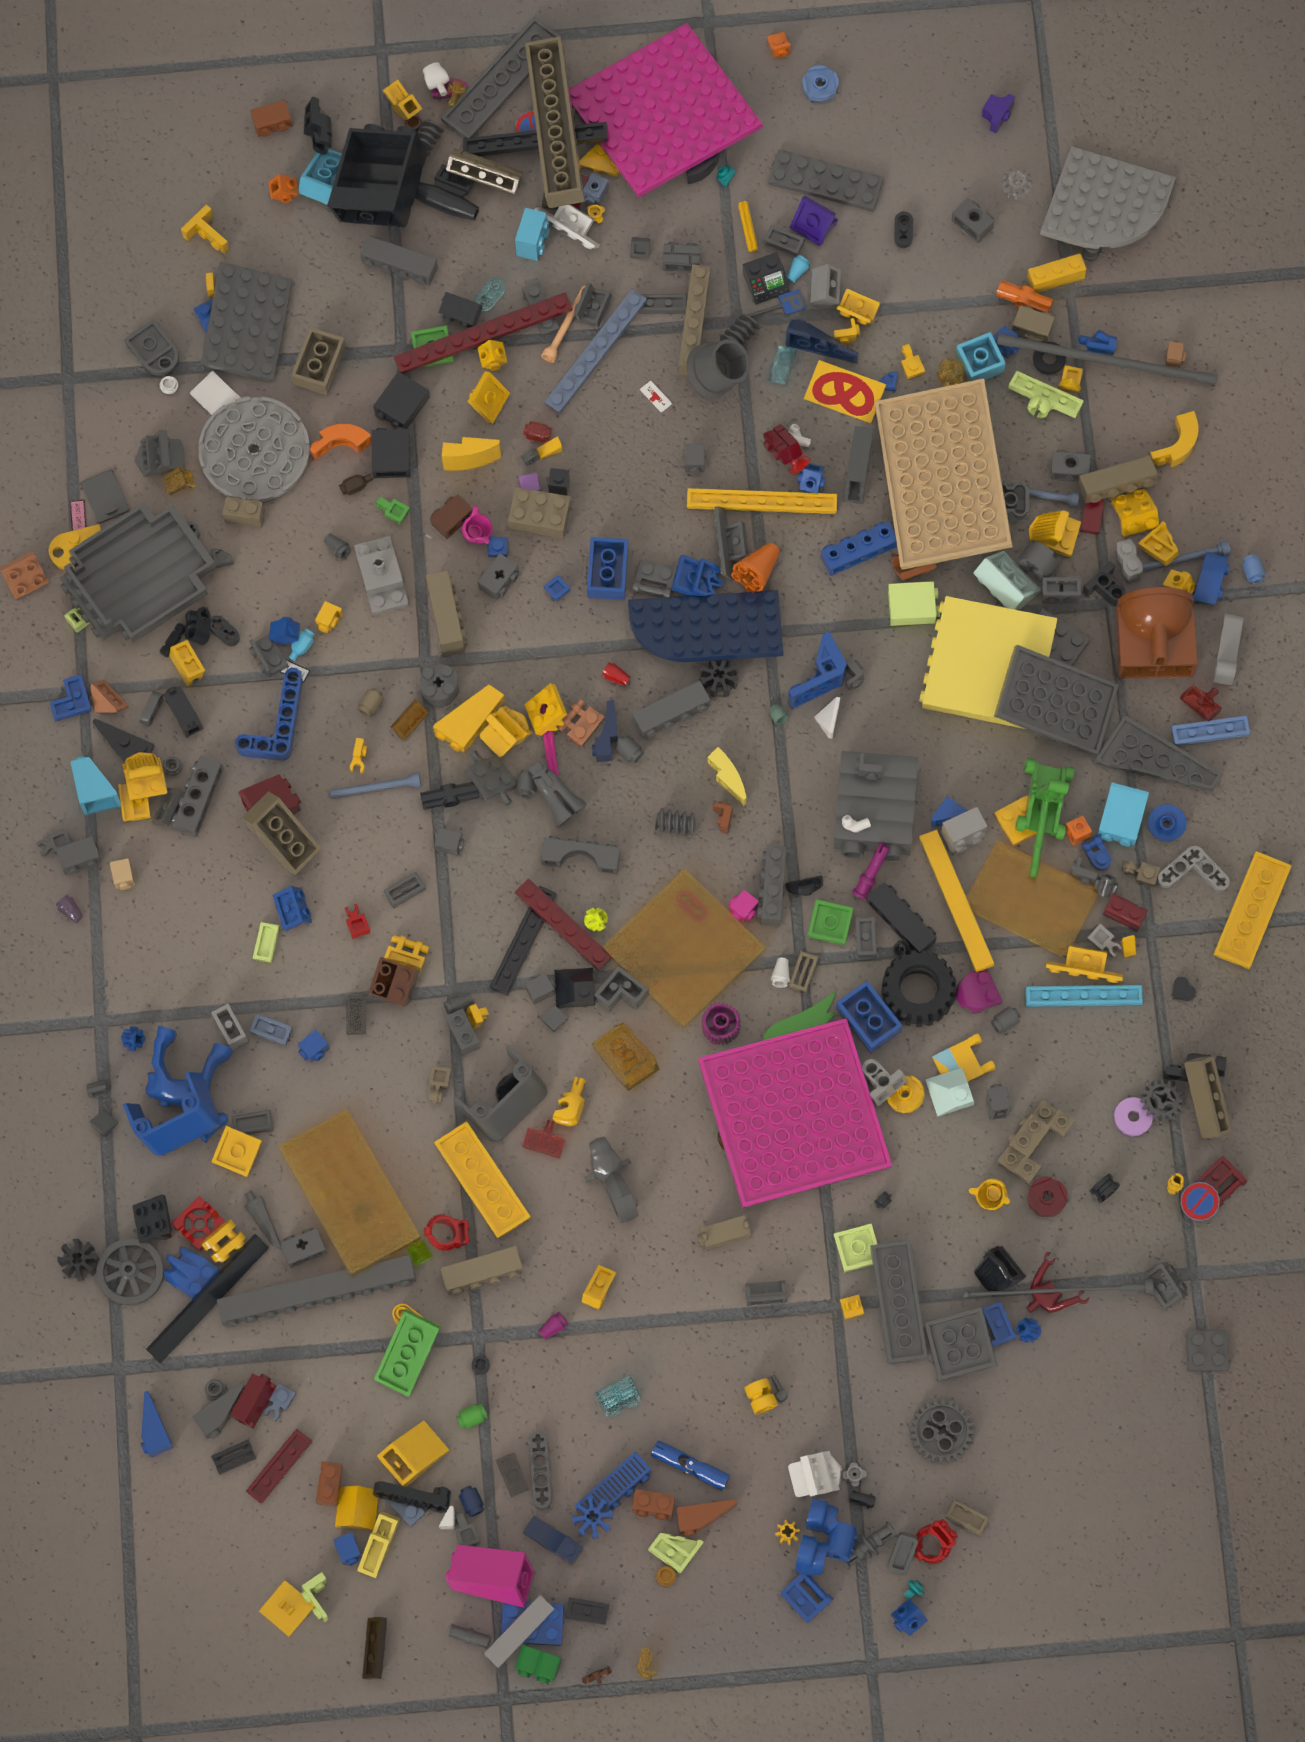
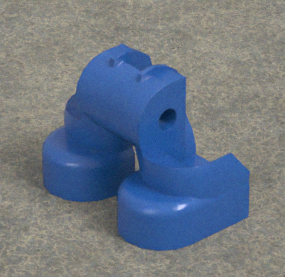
M813 1497L806 1529L828 1535L827 1543L818 1542V1539L815 1537L803 1535L796 1560L795 1572L811 1576L821 1575L826 1557L849 1563L851 1555L854 1554L853 1545L854 1542L858 1541L856 1537L857 1528L844 1522L835 1521L839 1509L828 1505L826 1500Z

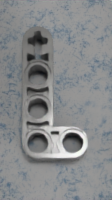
M1224 614L1213 677L1214 683L1231 686L1233 684L1244 616Z

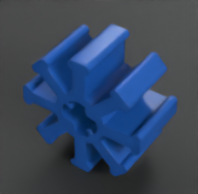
M589 1496L587 1497V1502L589 1503L588 1510L581 1506L580 1502L576 1504V1511L581 1512L584 1516H572L573 1524L585 1523L581 1529H578L579 1534L585 1537V1533L591 1527L593 1530L592 1539H599L596 1527L600 1526L605 1530V1533H608L611 1527L602 1520H613V1512L610 1510L609 1512L601 1513L604 1507H607V1501L601 1499L597 1508H594V1497ZM594 1513L599 1518H595L596 1522H591V1519H587V1517Z

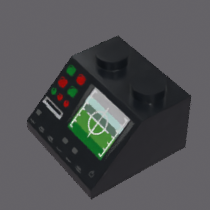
M777 252L743 264V275L755 304L790 292L785 270Z

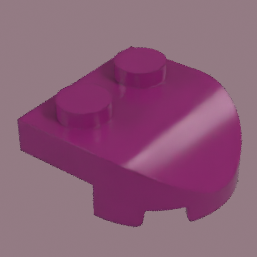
M988 969L967 974L959 982L955 993L959 1005L962 1008L971 1010L972 1013H981L983 1010L1000 1005L1003 1002Z

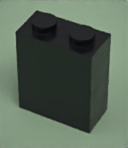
M398 371L373 405L374 413L380 420L390 422L394 428L404 427L408 429L430 398L429 390Z
M397 427L395 429L377 428L372 430L373 478L410 477L409 429Z

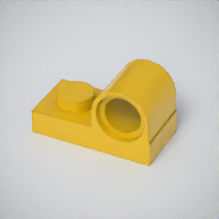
M598 1265L583 1293L581 1302L600 1310L616 1276V1272Z

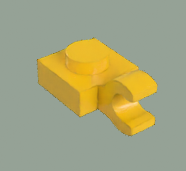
M903 345L901 351L905 360L901 361V365L907 380L925 374V369L919 355L913 356L910 345Z
M356 738L353 760L350 764L351 772L354 771L355 766H360V774H363L365 771L362 759L366 757L368 749L362 738Z

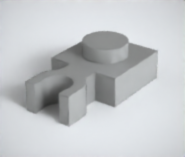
M1098 924L1086 938L1100 951L1106 948L1112 957L1116 956L1112 951L1113 947H1117L1118 950L1123 948L1118 943L1111 941L1114 935L1101 924Z

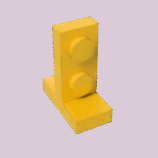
M206 204L181 228L182 235L189 241L198 233L204 240L208 239L215 250H220L225 254L229 250L228 241L207 224L214 216L212 209Z

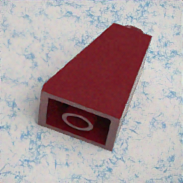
M280 774L238 792L247 812L268 791L279 797L293 815L301 811L299 805L301 800L296 793H291L289 790L292 788L286 778L282 779Z

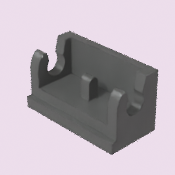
M785 1280L745 1284L747 1306L787 1302Z

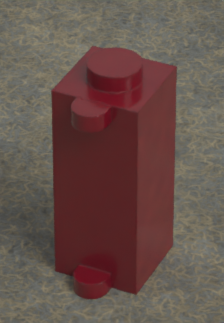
M252 1373L230 1416L239 1423L254 1429L277 1385L271 1383V1378L264 1374L257 1376Z

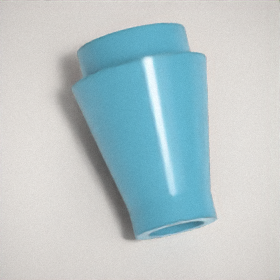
M801 255L794 258L786 276L787 280L795 283L809 269L810 262Z

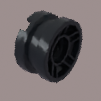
M1109 1173L1098 1181L1089 1192L1097 1197L1099 1203H1102L1120 1187V1184L1115 1182L1113 1176Z

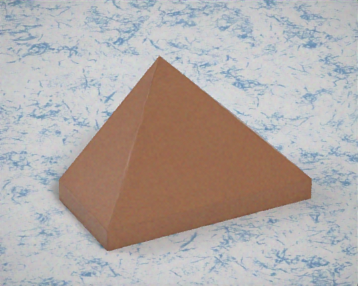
M105 680L93 683L90 686L94 712L115 713L129 706Z

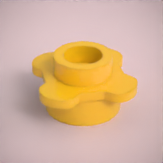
M589 205L587 207V215L597 223H602L605 208L599 205Z

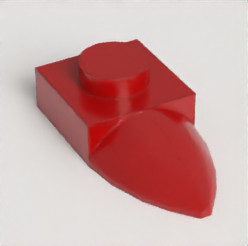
M803 454L799 458L793 459L790 462L791 467L788 471L792 475L797 474L809 464L811 458Z

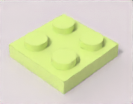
M872 1223L834 1233L833 1236L844 1273L873 1265L870 1246L877 1245Z

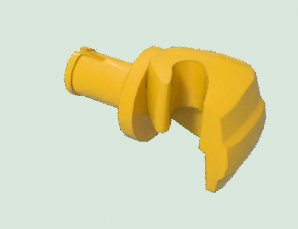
M574 1077L570 1092L563 1093L562 1098L558 1100L559 1106L568 1105V1107L554 1112V1122L565 1126L579 1124L585 1099L581 1097V1093L586 1080L582 1078L578 1080V1077Z

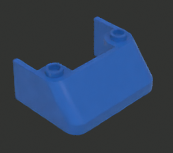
M185 1073L192 1092L186 1094L182 1099L184 1113L154 1128L150 1120L145 1118L140 1104H123L134 1134L153 1154L164 1156L219 1127L220 1118L202 1073Z

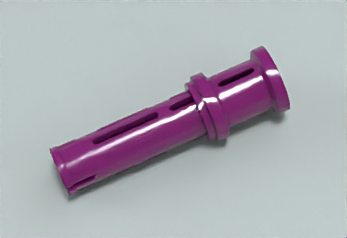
M879 843L865 873L859 876L860 881L856 888L852 890L854 895L867 899L872 885L876 883L875 877L888 851L891 849L889 846L886 847V844Z

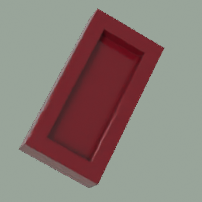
M1104 499L1096 503L1084 504L1080 532L1099 535Z

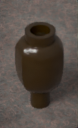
M371 474L365 476L353 475L344 479L339 487L343 495H353L362 491L368 482L373 481Z

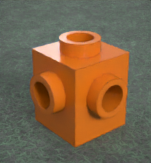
M278 174L268 182L271 199L288 203L299 195L296 178Z

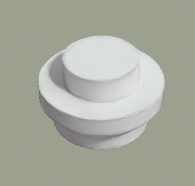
M171 376L164 377L160 382L161 391L165 394L175 393L178 389V381Z

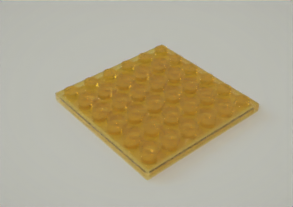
M683 869L602 947L623 970L649 989V995L683 1029L766 950V947L686 869Z

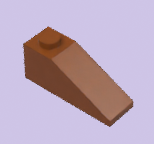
M736 1499L677 1507L680 1534H684V1536L696 1535V1532L703 1530L737 1506Z

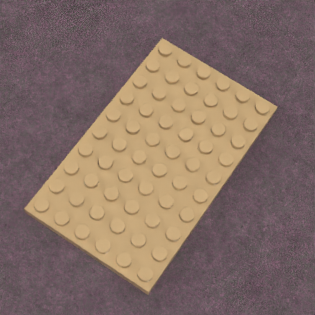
M984 378L875 401L901 569L904 570L1012 548Z

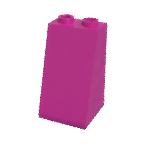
M457 1545L455 1552L451 1556L452 1564L450 1570L446 1573V1581L452 1590L525 1608L535 1573L525 1552Z

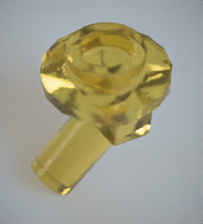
M453 80L452 83L448 84V91L452 92L448 101L450 106H455L459 94L463 95L465 93L466 86L463 85V82Z

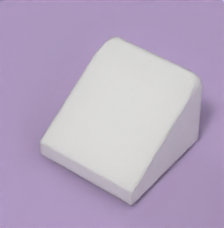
M453 1506L449 1507L439 1525L440 1529H455V1508Z

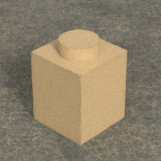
M129 858L110 862L116 889L127 890L135 885Z

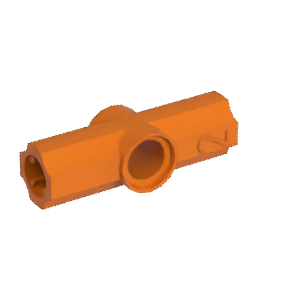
M1004 280L1000 282L996 296L1013 302L1018 308L1019 306H1029L1038 312L1049 313L1053 304V299L1036 293L1029 286L1023 285L1019 287Z

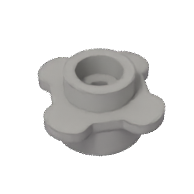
M855 1462L851 1463L848 1470L843 1472V1478L848 1479L854 1487L858 1486L859 1481L866 1477V1471L862 1470Z

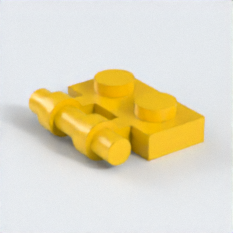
M393 935L391 942L396 943L397 946L396 948L388 946L384 958L403 961L420 967L419 977L425 962V957L419 956L420 952L428 954L430 947L423 945V942L408 940L407 937L402 935L400 937ZM404 946L414 949L413 953L404 951Z

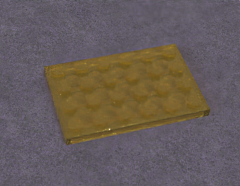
M997 840L967 896L972 912L1066 958L1069 945L1073 946L1098 897L1097 889L1081 883L1078 879L1041 861L1039 862L1040 868L1038 869L1037 878H1032L1029 875L1033 857Z

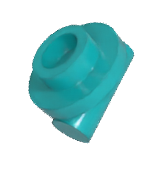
M723 166L717 172V179L726 187L736 174V170L731 166Z

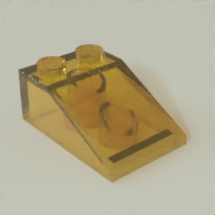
M621 1023L592 1043L593 1048L627 1091H630L660 1070L655 1056L624 1023Z

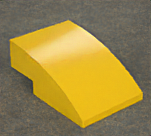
M462 437V444L443 442L442 462L443 468L446 471L474 469L500 459L502 455L500 440Z

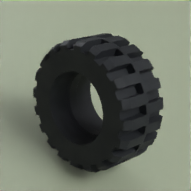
M911 950L910 954L906 955L905 952L900 954L899 958L893 959L891 965L885 970L882 982L883 1001L899 1022L903 1020L907 1026L911 1024H916V1027H922V1024L930 1026L933 1025L934 1021L939 1022L942 1020L943 1015H947L950 1011L956 993V979L953 976L952 968L947 967V962L943 958L941 960L938 959L937 954H927V950H922L921 953ZM920 973L932 978L937 985V993L934 999L923 1004L908 1001L902 995L900 989L905 977Z

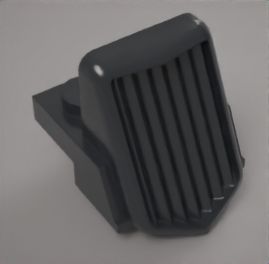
M996 1246L988 1250L983 1256L984 1260L974 1270V1274L987 1291H1003L1005 1288H1009L1027 1277L1003 1246Z

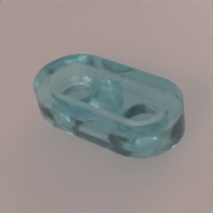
M491 278L475 297V302L483 305L481 311L490 310L505 291L504 282L500 278ZM494 284H497V285H498L497 288H494V287H492V286H493Z

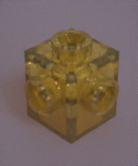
M956 357L946 358L940 362L937 376L945 387L959 384L963 381L965 368L961 361L958 362Z

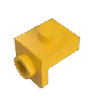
M850 318V328L834 330L833 338L844 345L856 342L857 335H860L859 324H855L854 318Z

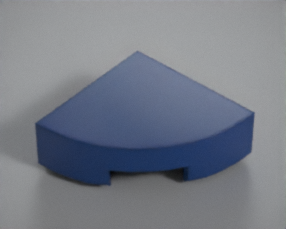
M890 372L879 380V382L886 384L884 390L896 391L898 372Z

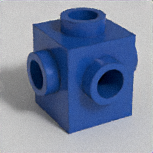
M811 463L805 466L804 471H800L798 482L801 483L800 490H804L805 493L818 494L819 489L824 487L826 477H822L824 467Z
M910 1599L905 1601L891 1614L895 1620L893 1625L900 1633L904 1631L909 1636L928 1621L919 1607Z

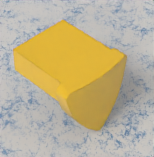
M1065 365L1062 381L1059 383L1058 388L1068 392L1079 393L1081 391L1080 381L1083 369Z

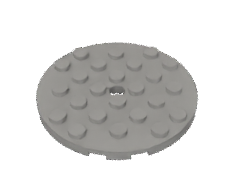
M249 396L236 399L235 402L226 406L223 405L211 415L204 425L199 438L198 456L205 477L218 492L229 498L238 496L244 500L258 499L260 502H265L280 497L298 483L309 462L310 442L304 424L290 407L272 398H250ZM251 446H258L259 452L250 453L249 449Z

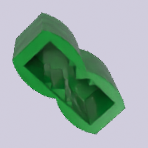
M522 1645L515 1670L518 1671L520 1676L529 1678L532 1675L538 1677V1682L548 1685L549 1682L554 1683L562 1659L558 1656Z

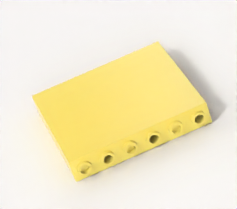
M946 596L945 602L941 601L939 612L942 613L941 620L937 619L935 630L938 631L937 637H933L931 644L934 652L928 658L927 666H930V670L924 676L923 684H926V688L920 694L919 702H922V708L1022 728L994 717L1014 646L1020 645L1050 657L1057 618Z

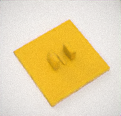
M284 1580L259 1612L290 1637L314 1606L311 1602L307 1603L301 1593Z

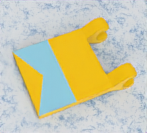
M975 1034L967 1040L932 1056L940 1074L963 1068L967 1082L994 1071L996 1067L993 1061H989L980 1067L971 1049L972 1046L982 1042L979 1034Z

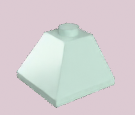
M963 1068L925 1080L937 1117L975 1105Z

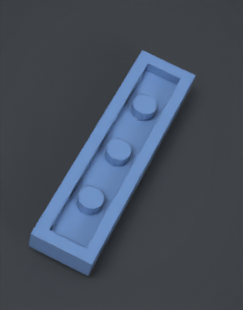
M1247 715L1171 727L1175 746L1250 736Z

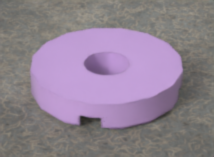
M1126 1098L1115 1109V1125L1124 1135L1131 1137L1140 1136L1147 1132L1152 1125L1153 1115L1146 1116L1148 1110H1142L1145 1103H1141L1140 1098ZM1131 1112L1137 1113L1139 1116L1138 1121H1130L1128 1114Z

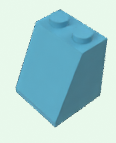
M80 756L70 761L79 804L84 815L121 807L116 790L89 757Z
M1112 782L1098 831L1101 839L1108 842L1112 840L1117 841L1127 847L1135 846L1149 792Z

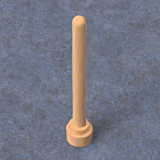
M586 286L581 287L572 304L573 311L568 312L551 346L544 349L541 355L544 360L550 363L555 362L558 356L557 348L575 316V306L579 303L581 292Z

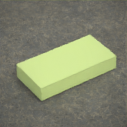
M260 923L253 960L272 963L280 925Z

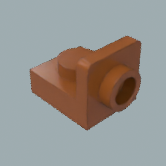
M726 802L714 803L713 812L721 813L719 814L717 825H720L721 832L728 833L733 808Z

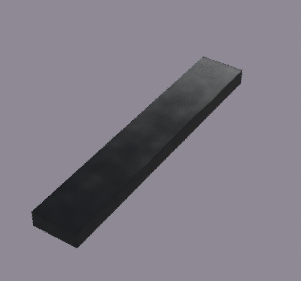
M539 886L552 901L555 900L557 893ZM528 907L490 985L491 989L507 996L544 922L530 907Z

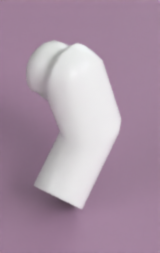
M791 425L788 432L799 442L800 446L809 448L811 439L802 437L798 425Z
M845 815L842 818L843 827L854 833L871 827L868 818L858 822L853 820L850 815Z

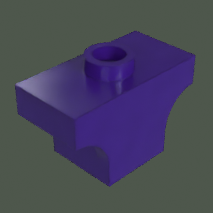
M1011 94L1005 97L990 95L982 109V117L991 124L990 131L997 133L1002 123L1008 121L1011 115L1010 110L1014 106L1015 96Z

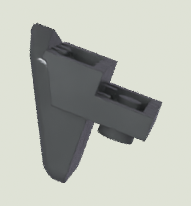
M159 430L154 436L146 435L140 441L141 446L139 447L135 462L143 473V477L184 469L182 441L167 437V430Z

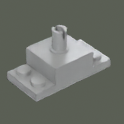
M390 536L354 545L372 614L377 615L409 606Z

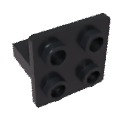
M161 1194L133 1205L140 1243L152 1239L168 1240L172 1238V1228L165 1195Z

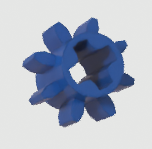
M130 1026V1030L124 1029L121 1036L123 1047H127L132 1051H136V1047L142 1048L145 1041L143 1030H138V1027Z
M1024 1318V1320L1018 1323L1016 1330L1017 1334L1021 1335L1020 1340L1026 1343L1028 1341L1033 1343L1034 1340L1039 1338L1041 1326L1037 1325L1038 1320Z

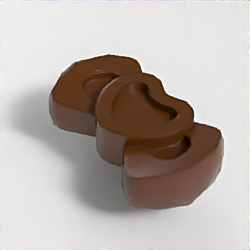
M609 1666L603 1670H597L588 1674V1676L582 1677V1682L587 1684L597 1680V1683L600 1684L602 1683L600 1678L611 1674L612 1670Z

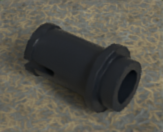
M852 1490L850 1503L866 1506L867 1509L869 1507L873 1508L876 1496H872V1493L868 1495Z

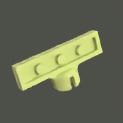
M1019 371L1015 372L1008 386V389L1030 398L1027 409L1033 416L1037 409L1040 410L1037 418L1046 417L1051 409L1076 418L1084 400Z

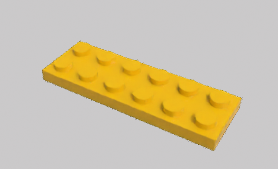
M1255 852L1213 954L1214 956L1250 969L1292 865L1260 852Z
M467 1121L434 1142L497 1239H500L531 1219V1216Z

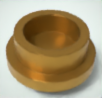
M669 1566L661 1567L656 1573L657 1582L665 1587L671 1586L676 1580V1572Z

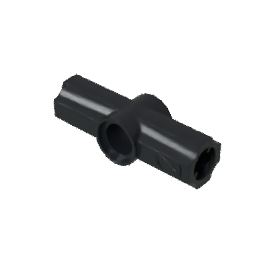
M469 782L459 785L454 783L445 784L439 789L421 792L420 796L423 810L439 806L453 807L460 804V802L479 798V793L475 784Z

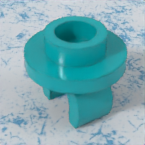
M910 1579L908 1581L910 1588L904 1593L908 1599H912L916 1594L920 1596L925 1594L923 1591L924 1586L918 1580L913 1581Z

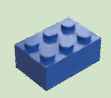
M591 537L587 598L625 600L629 551L628 539Z
M868 981L836 1003V1010L843 1019L847 1018L849 1027L870 1054L902 1032L903 1025Z

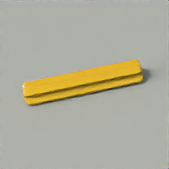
M739 202L738 207L748 252L758 251V245L748 202Z

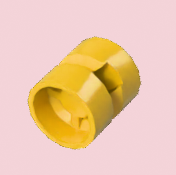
M768 1378L755 1381L744 1387L748 1399H752L750 1405L754 1414L769 1411L778 1405L775 1395L770 1393L772 1388Z

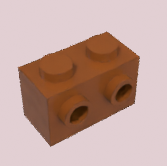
M635 1489L632 1512L640 1517L652 1515L656 1516L655 1518L659 1520L672 1519L675 1495Z

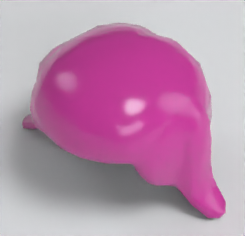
M475 505L471 515L462 525V535L468 542L482 545L490 542L489 538L493 533V526L490 519L480 514L478 506Z

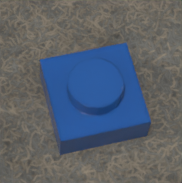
M490 537L488 557H497L500 553L507 557L508 538Z
M559 575L544 586L546 592L555 602L570 592V587Z

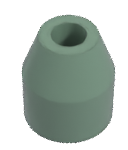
M778 704L770 707L771 718L776 725H781L788 720L789 716L784 708Z

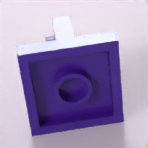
M805 195L801 199L789 228L821 246L828 231L836 226L838 219L835 218L836 213Z

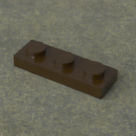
M368 1618L362 1679H382L387 1618Z

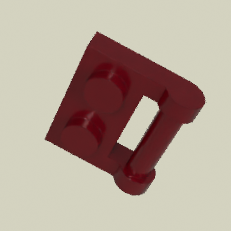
M1222 1156L1195 1183L1204 1182L1213 1186L1216 1190L1232 1175L1235 1180L1219 1195L1220 1208L1224 1204L1223 1202L1238 1187L1247 1183V1179Z

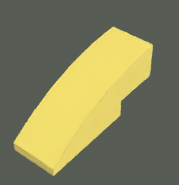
M717 747L708 756V764L718 772L716 781L744 806L747 797L740 775L727 755Z
M384 1511L379 1513L357 1571L374 1578L377 1577L401 1518Z

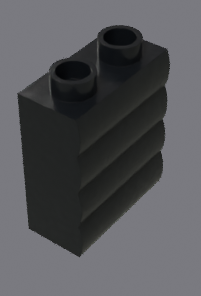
M366 124L364 129L349 128L327 204L339 222L395 227L407 226L428 150L418 137L419 134L415 129L399 126L397 131H387L375 124Z

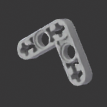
M1199 846L1189 847L1163 869L1157 879V883L1161 888L1169 889L1194 868L1216 892L1226 891L1230 884L1228 876ZM1191 852H1193V853H1196V852H1197V853H1198V856H1197L1198 859H1197L1196 857H1194V858H1192V859L1190 860V862L1188 863L1187 860L1190 858ZM1183 863L1186 869L1183 872H1179L1175 869V865ZM1208 864L1212 866L1213 871L1207 874L1203 872L1202 867ZM1172 871L1174 875L1170 877V883L1167 881L1162 882L1163 876L1168 877ZM1217 872L1218 874H1217L1216 878L1214 877V878L1211 880L1210 878L1213 877V876L1215 875V873ZM1217 879L1225 881L1224 887L1222 885L1217 886Z

